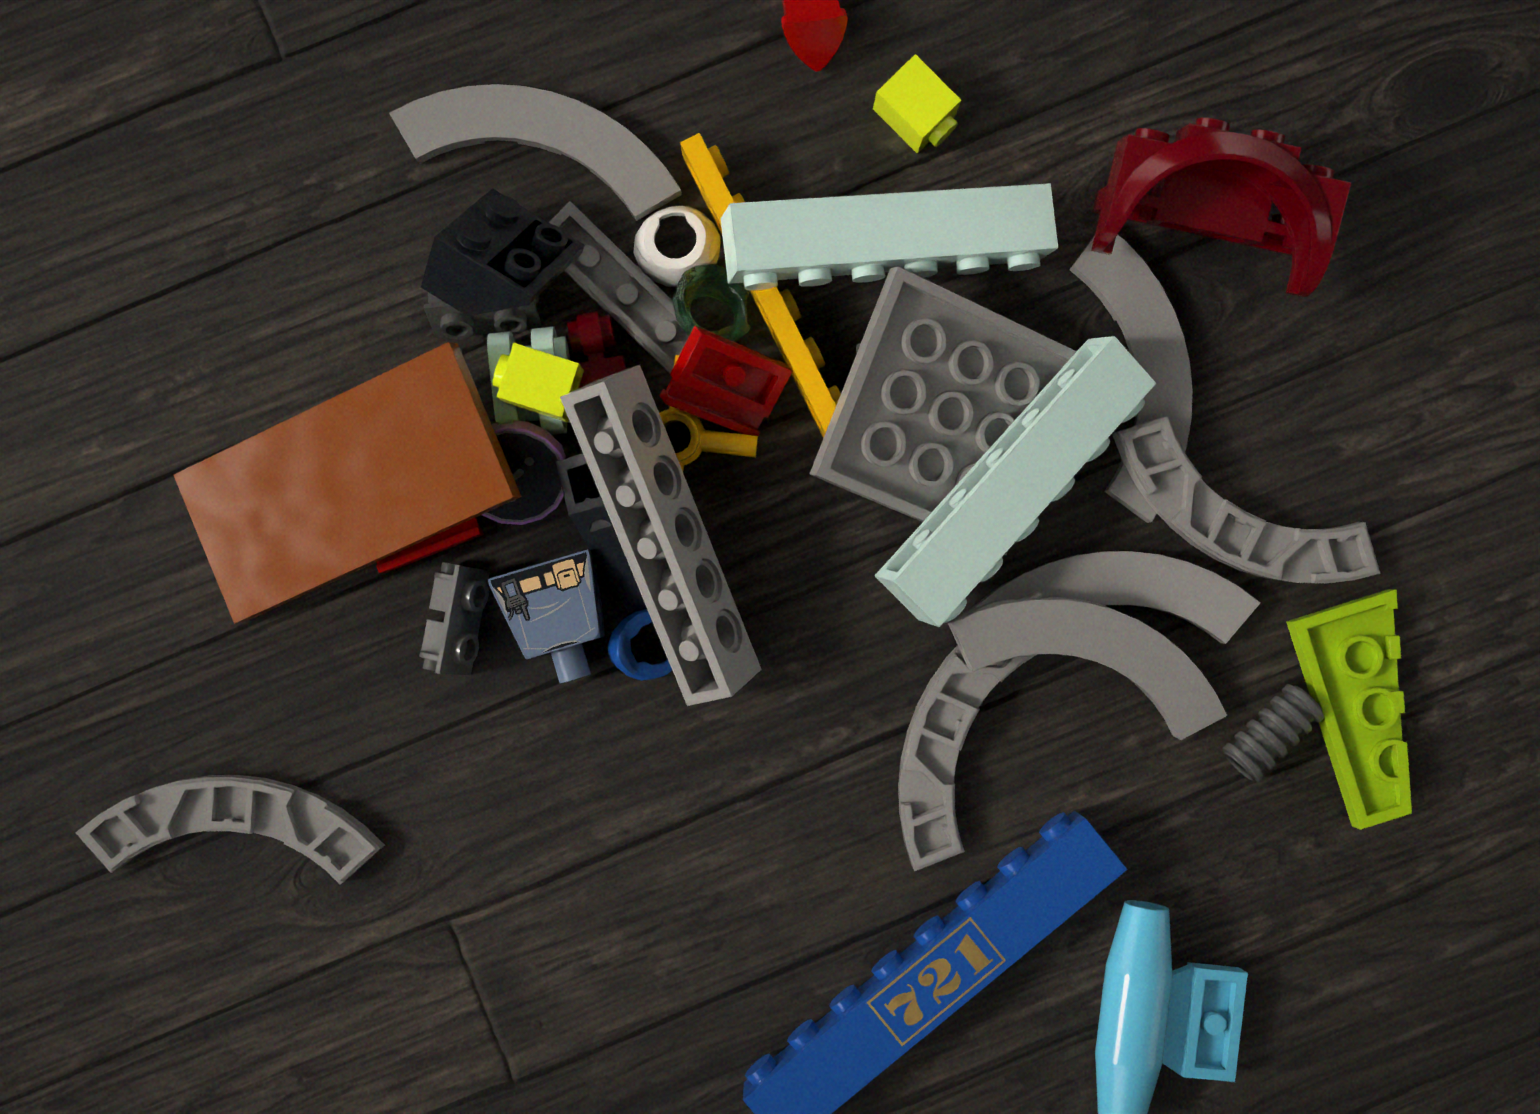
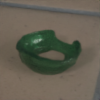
M716 264L695 266L683 273L673 295L676 321L686 334L690 335L694 326L700 327L692 318L690 311L691 303L703 296L716 298L732 307L735 317L734 325H729L718 331H707L736 342L746 335L751 328L748 325L747 297L750 290L745 289L744 283L728 284L727 271L724 267Z

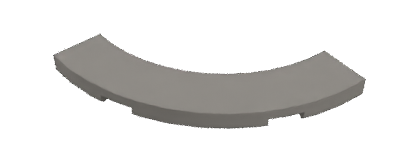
M501 84L466 86L441 91L414 100L389 113L419 164L457 148L485 144V141H515L518 144L541 148L559 155L563 154L584 165L615 192L636 221L682 195L681 189L663 163L626 127L583 102L552 91L527 86Z
M1117 234L1111 255L1091 251L1094 241L1093 237L1069 270L1081 279L1101 300L1113 320H1116L1121 328L1129 348L1128 352L1156 382L1154 387L1143 398L1145 404L1140 412L1135 415L1134 426L1169 416L1176 437L1185 452L1192 419L1193 389L1190 360L1175 310L1162 285L1148 265L1122 237ZM1121 461L1114 477L1104 492L1145 522H1152L1157 513L1151 508L1136 487L1123 461Z
M1169 416L1112 433L1126 469L1151 508L1183 539L1213 559L1239 571L1256 576L1295 583H1335L1380 574L1366 522H1355L1325 529L1284 527L1266 522V520L1244 511L1230 501L1224 500L1201 479L1202 475L1189 460L1177 439Z
M1104 551L1070 556L1038 566L999 586L972 608L1000 600H1018L1038 591L1042 594L1043 598L1056 596L1084 600L1103 606L1132 605L1160 610L1188 621L1204 630L1218 642L1226 644L1259 606L1260 602L1229 580L1187 561L1159 554L1135 551Z
M1035 591L1020 599L1043 597L1040 592ZM957 645L930 679L916 706L906 733L898 782L899 815L903 839L914 871L965 852L959 835L955 813L954 775L959 750L961 751L969 728L980 710L979 706L999 681L1002 682L1020 665L1037 654L1010 658L973 672L967 667Z
M1056 596L1019 600L1007 599L972 608L960 613L956 618L947 622L967 667L973 672L993 663L1034 654L1076 656L1110 667L1134 682L1153 702L1163 716L1172 735L1179 740L1227 716L1210 683L1201 670L1180 648L1143 622L1109 607L1084 600Z
M209 775L182 779L151 788L110 807L76 832L80 839L111 873L121 869L137 855L154 845L185 834L202 831L256 833L284 842V845L309 857L325 869L339 884L345 882L385 846L364 824L325 798L291 784L244 775Z

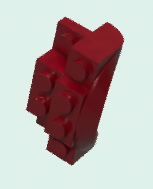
M1197 118L1195 124L1189 123L1176 132L1174 143H1168L1169 134L1146 128H1138L1135 135L1128 134L1117 142L1107 186L1097 191L1092 210L1093 213H1098L1100 216L1091 251L1111 255L1117 234L1125 222L1130 220L1291 255L1292 267L1285 293L1307 297L1317 288L1330 263L1351 187V182L1333 179L1335 170L1318 165L1301 164L1298 160L1302 147L1284 144L1286 136L1281 133L1268 130H1252L1250 135L1229 132L1230 123L1213 118ZM1152 188L1151 195L1146 194ZM1273 201L1281 214H1273L1271 221H1268Z

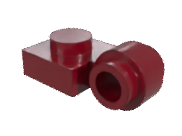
M599 311L577 315L576 321L567 322L573 354L583 352L584 356L588 357L587 362L579 363L584 370L579 388L598 379L626 370L623 355L605 357L607 348L616 346L610 314L600 316Z

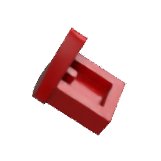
M782 0L784 16L781 18V24L789 46L804 64L814 71H821L835 55L844 38L848 22L846 10L840 8L839 0Z

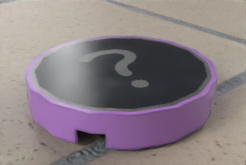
M513 420V424L504 423L498 425L499 422L493 423L492 427L522 497L484 513L482 516L501 524L517 525L543 519L558 507L564 496L556 466V461L566 459L562 445L547 430L528 421Z

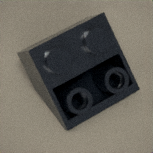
M492 188L434 237L421 288L466 316L527 306L582 254L585 245L566 234L560 227L548 223L525 209L513 198L505 196Z

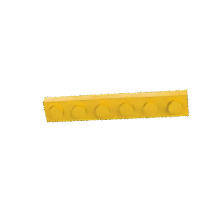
M698 133L680 142L682 155L722 235L720 218L728 205L745 201L740 193L731 196L723 180L724 177L729 175V171L718 147L714 145L707 148L701 134ZM777 286L765 290H749L786 365L793 371L791 375L824 438L841 393L836 385L827 388L818 370L825 366L821 352L812 337L803 340L794 322L801 318L794 298L788 289L779 292Z

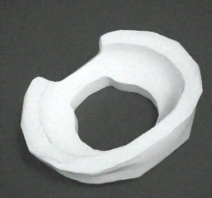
M671 206L656 211L642 223L635 235L633 253L640 269L652 281L667 287H686L699 282L713 271L720 256L721 236L715 224L701 211L689 206ZM670 216H685L687 222L697 235L693 250L687 256L679 259L668 258L662 255L655 245V235L659 229L660 221Z

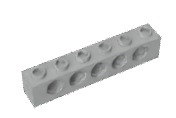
M637 365L598 379L561 396L560 399L687 706L732 697L762 669L641 366Z

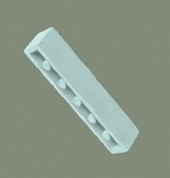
M1051 183L730 203L720 218L728 284L744 283L746 290L770 289L778 286V280L798 279L800 286H818L830 283L832 276L852 275L853 282H872L885 278V272H889L890 268L897 266L922 278L937 274V268L956 267L957 274L970 275L989 270V265L1006 263L1009 271H1023L1039 267L1042 258L1058 249Z
M1115 336L1088 339L876 573L875 577L918 620L940 627L943 623L950 622L956 618L967 604L966 597L977 584L988 580L1000 569L1003 564L1002 556L1015 542L1025 539L1035 530L1039 523L1038 516L1049 503L1060 499L1072 488L1075 482L1073 477L1086 462L1096 459L1107 449L1110 444L1108 437L1121 423L1130 420L1140 412L1145 404L1143 398L1154 387L1156 382Z

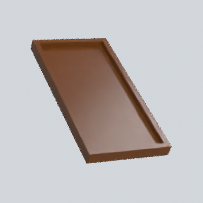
M447 342L173 475L234 624L255 618L522 497L458 343Z

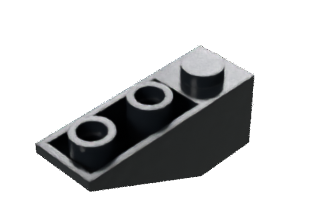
M584 454L556 461L569 517L627 611L632 613L647 609Z

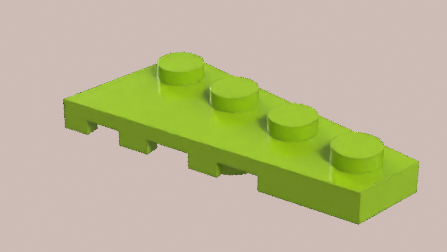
M1397 589L1384 590L1286 621L1309 695L1322 708L1324 719L1319 722V726L1351 825L1360 830L1412 814L1407 743L1402 740L1401 713H1405L1404 691L1399 690L1397 659H1401L1400 636L1395 635L1393 610L1398 609Z

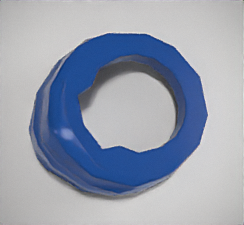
M646 609L635 611L623 618L613 630L608 643V654L612 663L626 676L641 681L660 678L672 671L668 659L662 663L651 665L644 661L637 662L631 652L630 639L638 634L641 627L652 622Z

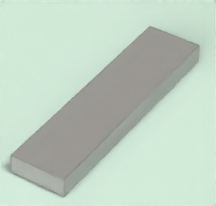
M569 201L549 223L560 227L566 234L585 246L582 254L564 272L603 310L610 314L670 374L674 367L675 355H680L694 326H699Z

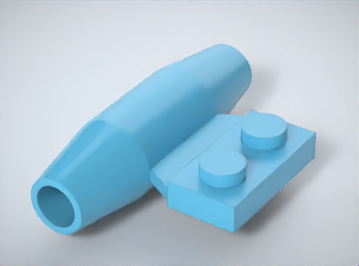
M1127 900L1122 908L1105 965L1095 1048L1098 1114H1147L1162 1063L1184 1078L1235 1082L1248 973L1239 967L1190 962L1172 971L1169 908L1163 905Z

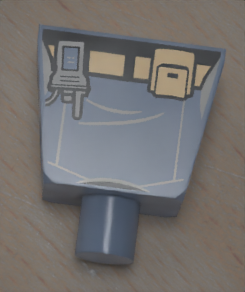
M589 549L488 579L496 601L526 659L551 653L559 683L591 674L582 643L605 637L597 560Z

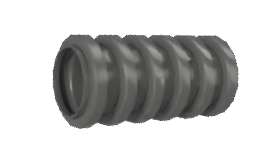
M1287 684L1282 688L1284 694L1282 697L1274 696L1270 700L1272 706L1270 709L1263 707L1258 712L1260 717L1258 721L1251 719L1246 724L1248 728L1246 733L1239 731L1234 736L1236 739L1234 744L1227 743L1223 746L1222 749L1227 760L1249 780L1261 781L1264 778L1262 771L1265 768L1272 770L1276 766L1274 759L1276 757L1284 758L1288 754L1286 747L1288 745L1295 747L1300 742L1298 737L1300 733L1307 735L1312 731L1310 725L1312 722L1319 723L1324 719L1320 705L1300 687Z

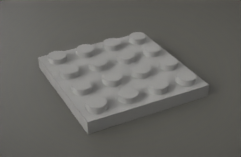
M901 267L890 268L810 475L923 522L1077 351Z

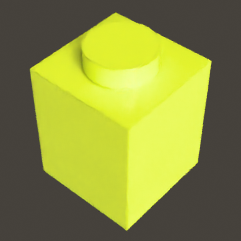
M915 54L876 92L873 110L918 154L929 142L934 147L940 145L956 128L958 122L954 117L961 99Z
M513 343L510 355L502 354L494 371L492 384L499 387L496 397L504 403L568 423L569 418L560 397L579 388L584 370L579 363Z

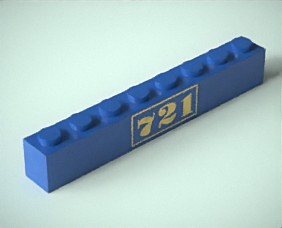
M1075 810L1068 816L1064 812L1057 814L1042 826L1039 831L1042 837L1027 850L1023 847H1018L1007 854L997 866L1000 872L983 885L981 881H977L967 887L955 901L958 906L943 919L938 915L934 916L922 924L913 935L916 941L899 954L897 950H893L882 957L871 970L874 975L858 989L854 984L843 989L831 1001L829 1007L832 1010L815 1023L812 1019H809L798 1026L787 1039L790 1045L774 1058L770 1054H766L758 1059L745 1073L747 1080L743 1086V1101L754 1114H832L1122 875L1127 868L1085 817Z

